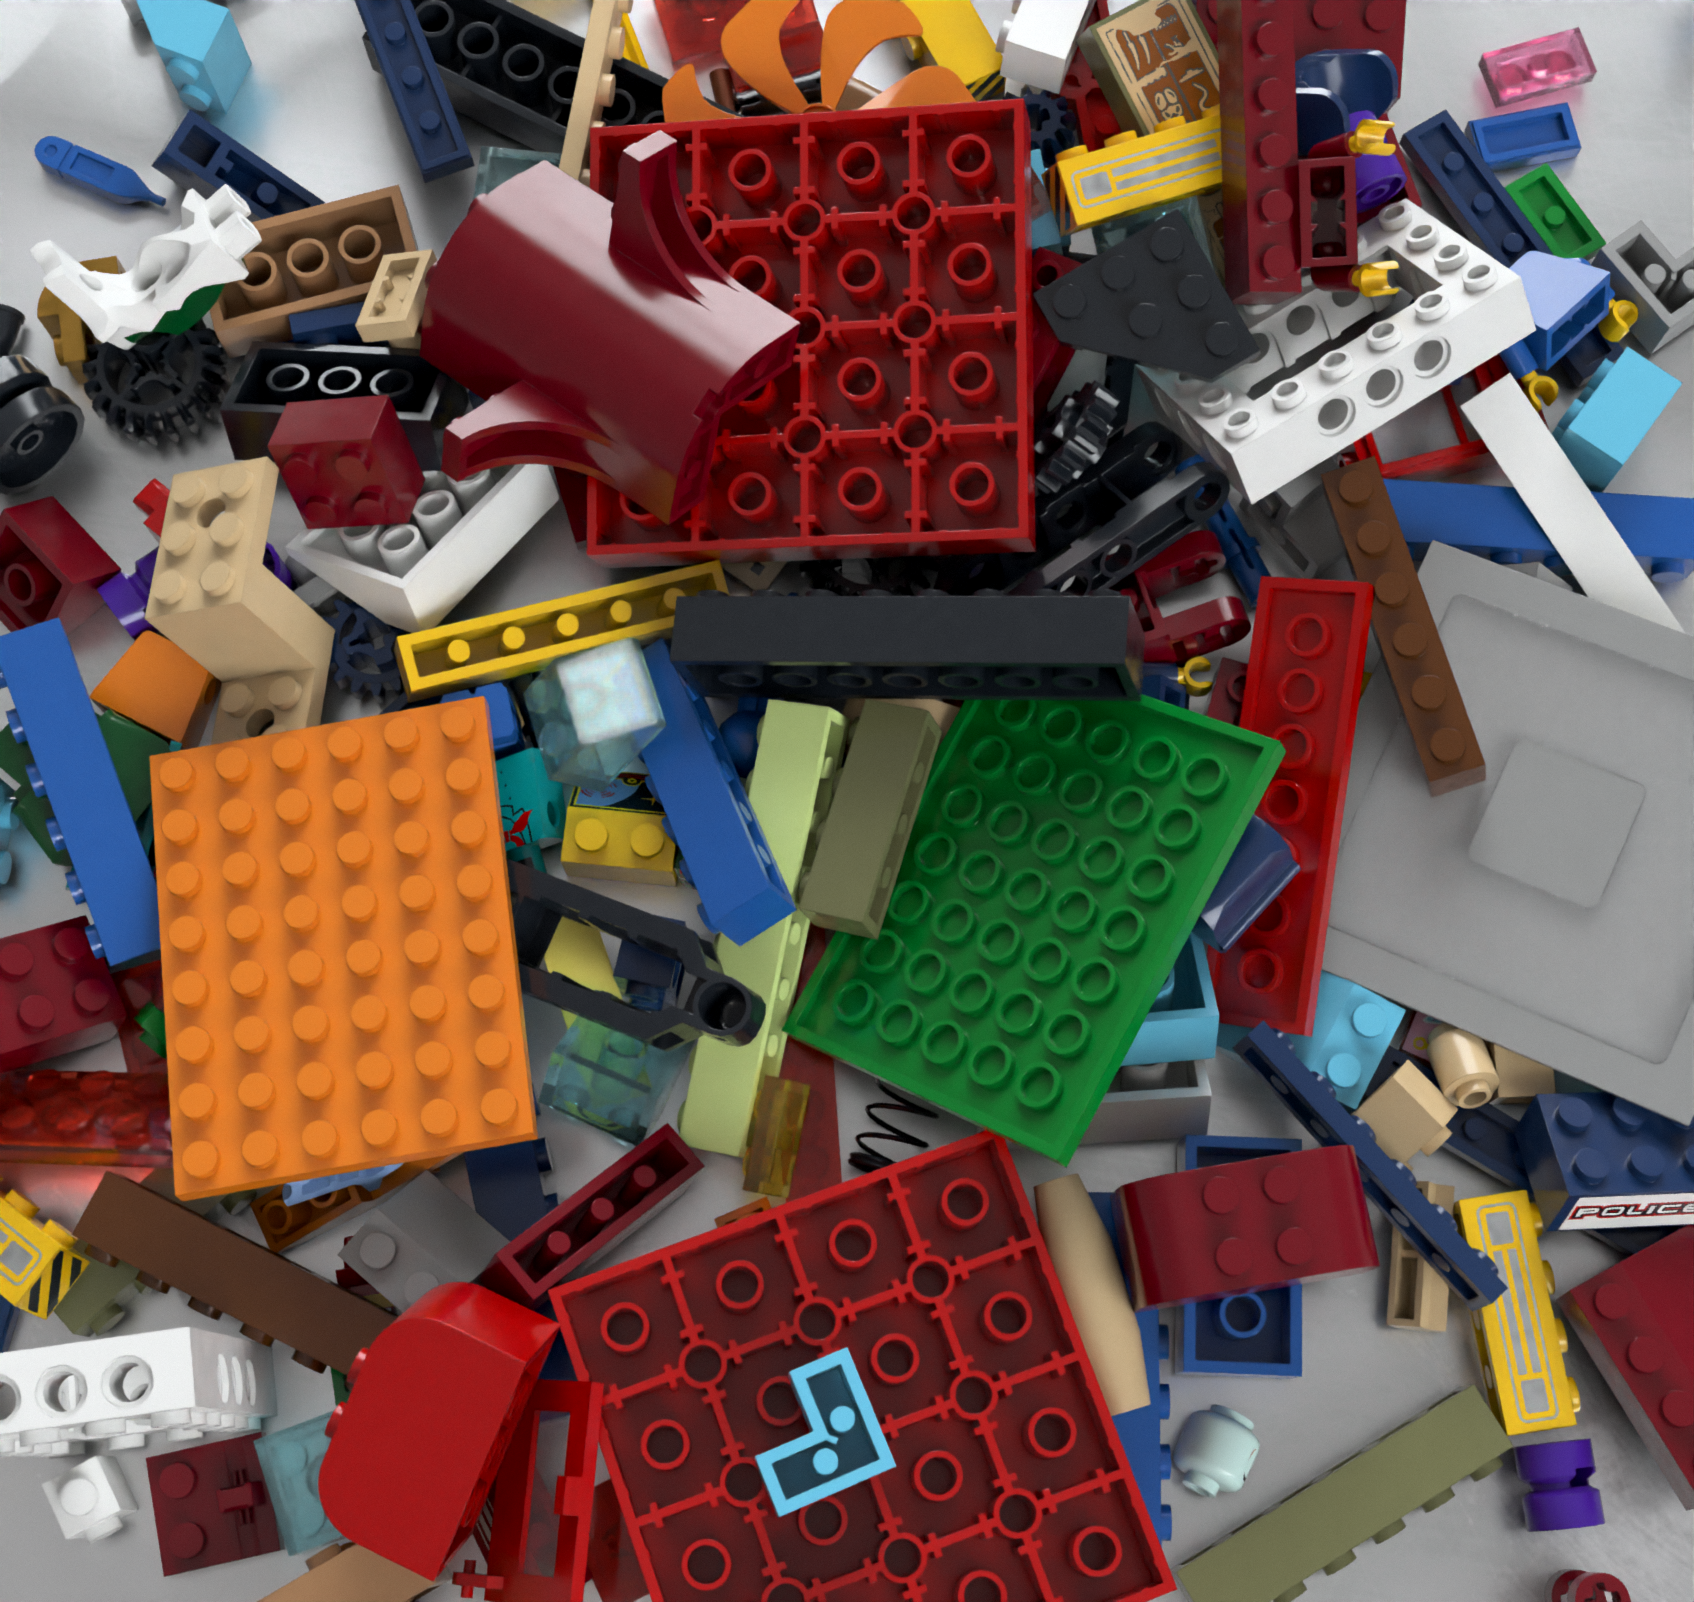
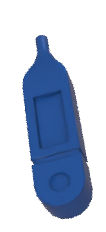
M46 136L40 139L35 146V156L43 170L61 179L65 178L68 182L121 204H131L138 201H150L162 207L166 204V198L153 193L134 170L78 145L74 146L73 143L56 136Z

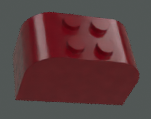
M1353 1145L1308 1149L1155 1176L1122 1185L1110 1196L1128 1294L1134 1313L1363 1274L1380 1267Z

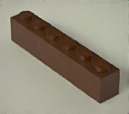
M1375 456L1321 474L1324 496L1354 581L1369 582L1375 586L1370 627L1430 797L1433 798L1485 781L1486 764Z
M106 1170L72 1233L73 1236L88 1243L83 1253L113 1268H116L120 1260L139 1269V1272L135 1279L140 1283L164 1294H168L171 1286L191 1296L187 1304L191 1309L217 1321L220 1320L224 1312L243 1322L239 1332L244 1336L267 1347H271L274 1340L277 1339L296 1349L291 1357L292 1360L321 1374L324 1373L328 1365L348 1375L352 1363L363 1347L369 1349L382 1330L400 1316L160 1193L115 1172ZM347 1379L344 1383L345 1387L350 1390L353 1389L354 1385L347 1382Z

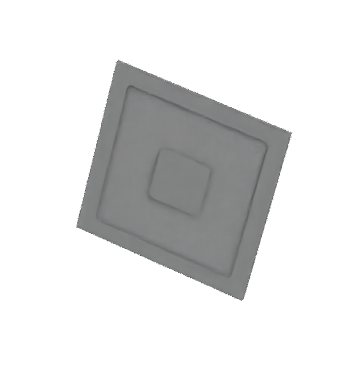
M1432 540L1417 575L1486 764V780L1433 798L1430 797L1380 656L1358 706L1322 970L1354 982L1373 993L1689 1127L1694 1115V637Z

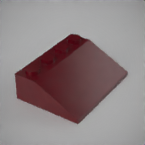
M1687 1225L1583 1282L1556 1299L1686 1511L1694 1509V1225Z

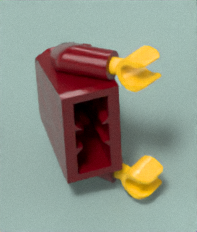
M1362 119L1355 131H1348L1315 144L1308 153V159L1298 160L1301 268H1310L1312 284L1322 291L1361 292L1365 297L1391 295L1399 291V288H1391L1387 282L1388 269L1399 268L1398 263L1391 260L1358 265L1355 159L1362 156V154L1390 156L1394 153L1396 149L1395 144L1383 143L1386 131L1395 126L1394 122Z

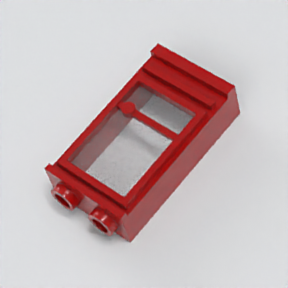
M1500 355L1493 356L1464 374L1459 386H1444L1340 450V454L1337 457L1338 466L1341 468L1375 456L1383 479L1432 482L1497 465L1498 462L1460 406L1510 373ZM1519 378L1515 381L1523 391L1525 386ZM1541 409V410L1538 412V415L1540 416V418L1542 419V421L1544 422V424H1545L1546 427L1548 428L1546 419H1545L1544 414H1543V411H1542V409Z

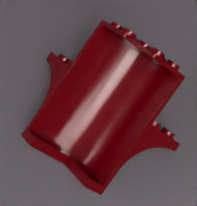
M658 130L623 150L618 162L619 178L614 203L546 160L523 172L517 173L489 194L482 193L478 195L470 204L467 216L450 238L439 260L428 270L425 277V286L428 290L421 321L422 332L419 356L486 401L463 417L455 418L445 427L442 438L441 471L456 482L480 471L505 465L540 464L562 467L581 472L608 484L669 525L704 500L721 414L791 367L800 322L737 282L708 252L691 224L681 197L676 171L677 140L663 131Z

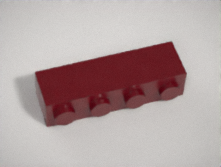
M666 1123L495 1253L479 1280L487 1289L532 1311L536 1310L550 1299L548 1289L573 1281L685 1193L705 1165L674 1129Z

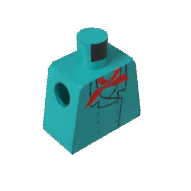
M531 747L495 761L507 859L548 874L541 849L563 841L566 822L560 762L557 750Z

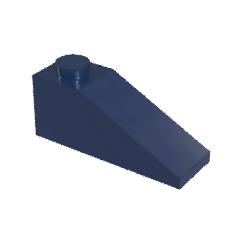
M191 109L177 124L151 165L187 191L193 188L205 200L209 199L224 184H227L248 204L251 214L246 218L250 222L325 203Z

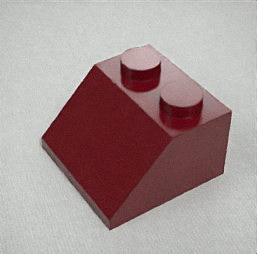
M54 496L3 509L0 515V621L10 632H14L59 617L68 637L103 607L105 601L97 591V588L119 574L122 569Z

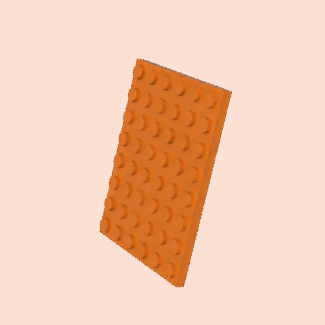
M484 696L149 756L174 1186L177 1198L181 1201H188L538 1139L490 710Z

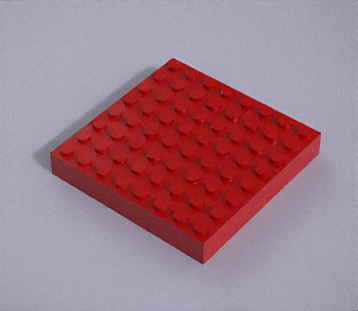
M1024 98L590 128V189L612 203L616 199L619 178L618 162L623 150L658 130L677 140L676 171L679 189L683 196L682 200L685 210L698 237L715 261L732 278L799 321L800 327L791 367L721 414L704 500L669 525L618 490L587 475V556L603 568L699 565L720 560L721 564L1035 552L1031 130Z
M987 1130L548 1289L558 1323L561 1324L560 1329L577 1380L604 1383L598 1442L652 1602H1147L1177 1590L1006 1141ZM847 1347L896 1467L777 1518L754 1457L810 1433L787 1377L788 1373Z

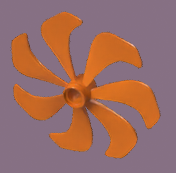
M750 0L725 26L721 36V48L723 56L732 70L757 93L786 113L836 111L856 68L876 46L891 39L920 37L923 34V27L911 9L900 1L843 0L838 3L827 16L823 31L821 48L822 103L810 105L796 86L785 65L779 42L780 29L800 0ZM690 63L680 68L663 88L662 103L665 123L741 118L712 106L703 98L696 80L694 66ZM925 66L908 74L859 109L976 102V100L959 76L952 70L942 66Z

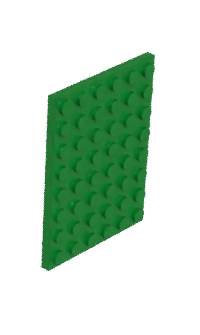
M1143 694L1141 701L965 700L936 751L878 940L836 931L785 1022L782 1031L807 1046L1067 1168L1286 753L1285 748L1278 740Z

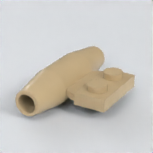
M1079 1174L1067 1175L1034 1186L1039 1230L1110 1415L1114 1416L1150 1405L1138 1322L1111 1237Z

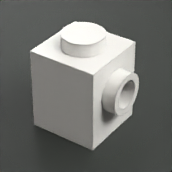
M94 1456L42 1484L66 1539L87 1537L89 1544L97 1542L120 1530L123 1527L120 1519L139 1509L115 1456Z

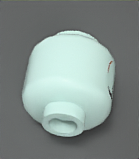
M1217 1404L1211 1405L1210 1410L1193 1412L1173 1454L1175 1464L1186 1474L1183 1484L1194 1492L1208 1498H1215L1218 1491L1225 1493L1240 1491L1259 1453V1440L1252 1433L1254 1424L1240 1413Z

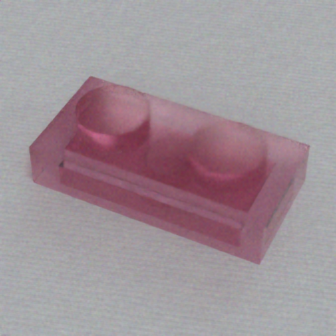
M1579 27L1483 53L1478 63L1495 108L1592 82L1597 72Z

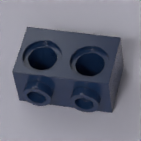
M658 916L663 919L674 922L676 924L687 927L685 921ZM622 940L613 973L622 997L630 998L629 1004L648 1012L652 1010L655 1012L661 1011L663 1005L677 1007L685 974L684 964Z

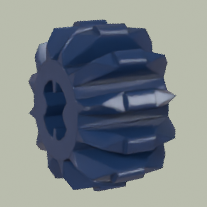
M1025 84L1021 89L1020 97L1006 92L1002 100L1024 98L1030 119V129L1036 130L1031 131V151L1040 149L1045 169L1046 163L1051 166L1057 163L1056 154L1074 147L1076 137L1073 131L1076 129L1077 120L1075 113L1067 112L1068 102L1066 101V96L1051 100V91L1042 89L1040 94H1033L1029 86Z

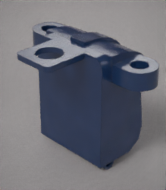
M1253 814L1191 931L1221 954L1226 953L1301 870V867L1293 860L1290 847L1280 834Z

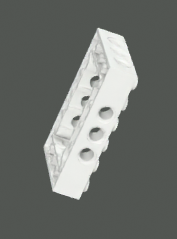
M1405 198L1398 203L1386 206L1376 217L1357 228L1358 265L1391 260L1397 262L1399 268L1388 269L1387 282L1391 288L1399 285L1413 296L1415 303L1389 319L1372 325L1366 333L1340 349L1328 352L1317 363L1291 379L1279 382L1271 391L1255 401H1252L1246 395L1251 390V386L1284 366L1288 368L1295 364V359L1329 338L1334 340L1339 337L1342 330L1373 311L1378 313L1394 301L1396 294L1365 297L1361 292L1322 291L1312 284L1310 268H1301L1302 293L1277 305L1234 304L1261 350V355L1213 383L1192 379L1189 375L1161 368L1157 370L1137 364L1135 366L1155 413L1206 462H1210L1224 473L1230 484L1247 501L1254 504L1536 331L1521 277Z
M182 1327L0 1353V1457L14 1456V1458L32 1456V1458L49 1457V1459L79 1456L86 1454L85 1443L108 1440V1450L145 1446L144 1435L166 1432L167 1442L202 1438L203 1431H212V1433L225 1432L226 1434L248 1432L261 1429V1418L278 1416L272 1346L267 1347L258 1342L194 1327Z

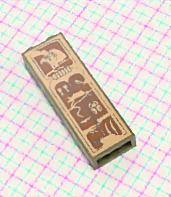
M1139 0L1089 26L1076 39L1123 133L1135 130L1137 138L1154 134L1153 126L1178 116H1184L1186 124L1203 119L1201 112L1220 104L1218 52L1191 0ZM1222 189L1163 206L1162 209L1165 215L1176 209L1179 210L1225 289Z

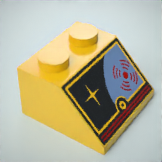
M580 767L567 807L560 860L567 876L677 886V875L674 865L679 847L670 839L662 825V819L667 816L663 805L656 801L645 783V777L650 774Z

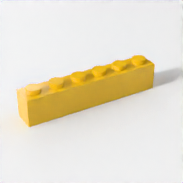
M720 560L396 637L394 653L408 703L654 643L660 638L665 640L671 639L677 596H696V593L701 590H718L729 595Z

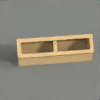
M1417 1181L1415 1187L1431 1204L1434 1203L1443 1207L1453 1217L1455 1186L1440 1185L1429 1181ZM1393 1225L1387 1325L1406 1330L1432 1333L1445 1332L1449 1286Z

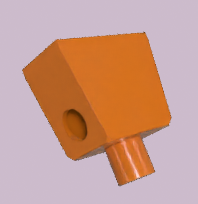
M146 630L91 693L90 699L103 713L111 708L118 715L166 741L169 746L171 740L182 743L181 750L199 747L222 682L175 643L150 630Z

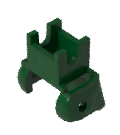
M110 708L102 716L97 713L95 714L136 823L152 803L149 756L171 751L166 741L123 718ZM8 723L0 732V768L21 785L13 793L19 803L12 810V813L20 819L53 864L65 867L72 866L67 848L56 851L50 837L45 819L55 815L48 795L37 798L28 777L25 765L35 762L28 741L17 744Z

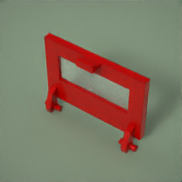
M537 1380L497 1474L487 1574L475 1573L477 1560L465 1559L463 1572L453 1571L452 1584L462 1586L461 1598H473V1589L478 1587L485 1588L484 1600L491 1602H583L604 1383Z

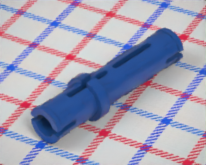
M1199 454L1194 455L1180 463L1175 468V474H1179L1197 462L1206 461ZM1207 484L1203 485L1198 490L1194 499L1198 498L1204 492L1205 488L1207 487ZM1227 498L1223 507L1204 523L1209 531L1217 535L1226 558L1223 568L1231 569L1248 600L1249 606L1254 608L1257 606L1261 576H1272L1258 553L1261 550L1256 537H1249Z

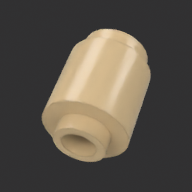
M1446 1023L1435 1027L1428 1035L1427 1056L1443 1096H1446L1455 1106L1465 1109L1484 1105L1491 1099L1492 1094L1498 1089L1500 1084L1484 1040Z

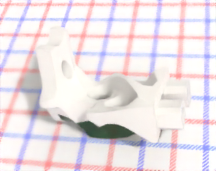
M224 184L207 200L193 188L188 190L181 205L182 224L171 233L153 236L143 242L139 248L133 268L127 273L118 275L101 273L96 270L88 271L51 240L37 243L30 249V253L45 273V277L42 278L44 286L79 315L97 339L102 343L107 341L123 350H129L150 333L166 332L180 335L197 323L217 302L226 283L246 279L249 271L243 257L256 247L262 239L258 230L246 218L251 214L246 201L227 184Z

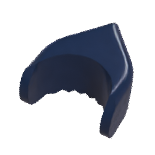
M1334 49L1307 54L1295 62L1298 155L1308 156L1310 149L1315 144L1350 131L1349 114L1368 110L1374 112L1378 120L1390 108L1398 96L1399 85L1395 65L1387 55L1375 49Z

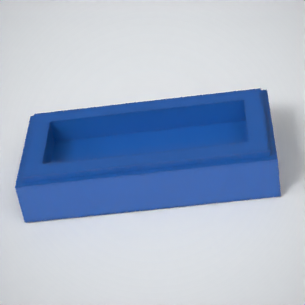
M1568 102L1468 121L1465 128L1466 137L1493 173L1576 157L1582 148Z

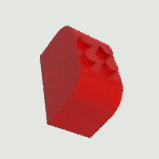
M450 1282L434 1287L426 1292L387 1328L383 1329L370 1348L363 1347L356 1356L347 1375V1382L354 1385L347 1403L341 1401L338 1404L324 1432V1436L330 1438L331 1442L320 1467L318 1491L324 1512L333 1526L352 1542L434 1582L474 1531L561 1324L480 1285L468 1282Z

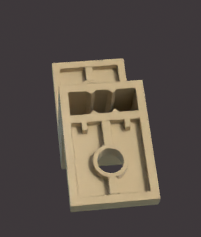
M267 456L173 475L144 618L222 682L211 745L257 737L263 725L274 719L273 726L266 729L261 736L318 726L321 721L335 629L262 564L279 467ZM225 511L224 513L220 514L218 517L214 519V517L218 515L220 512Z

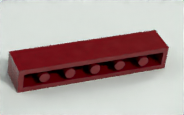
M1217 0L1225 290L1233 304L1277 305L1302 293L1293 0Z

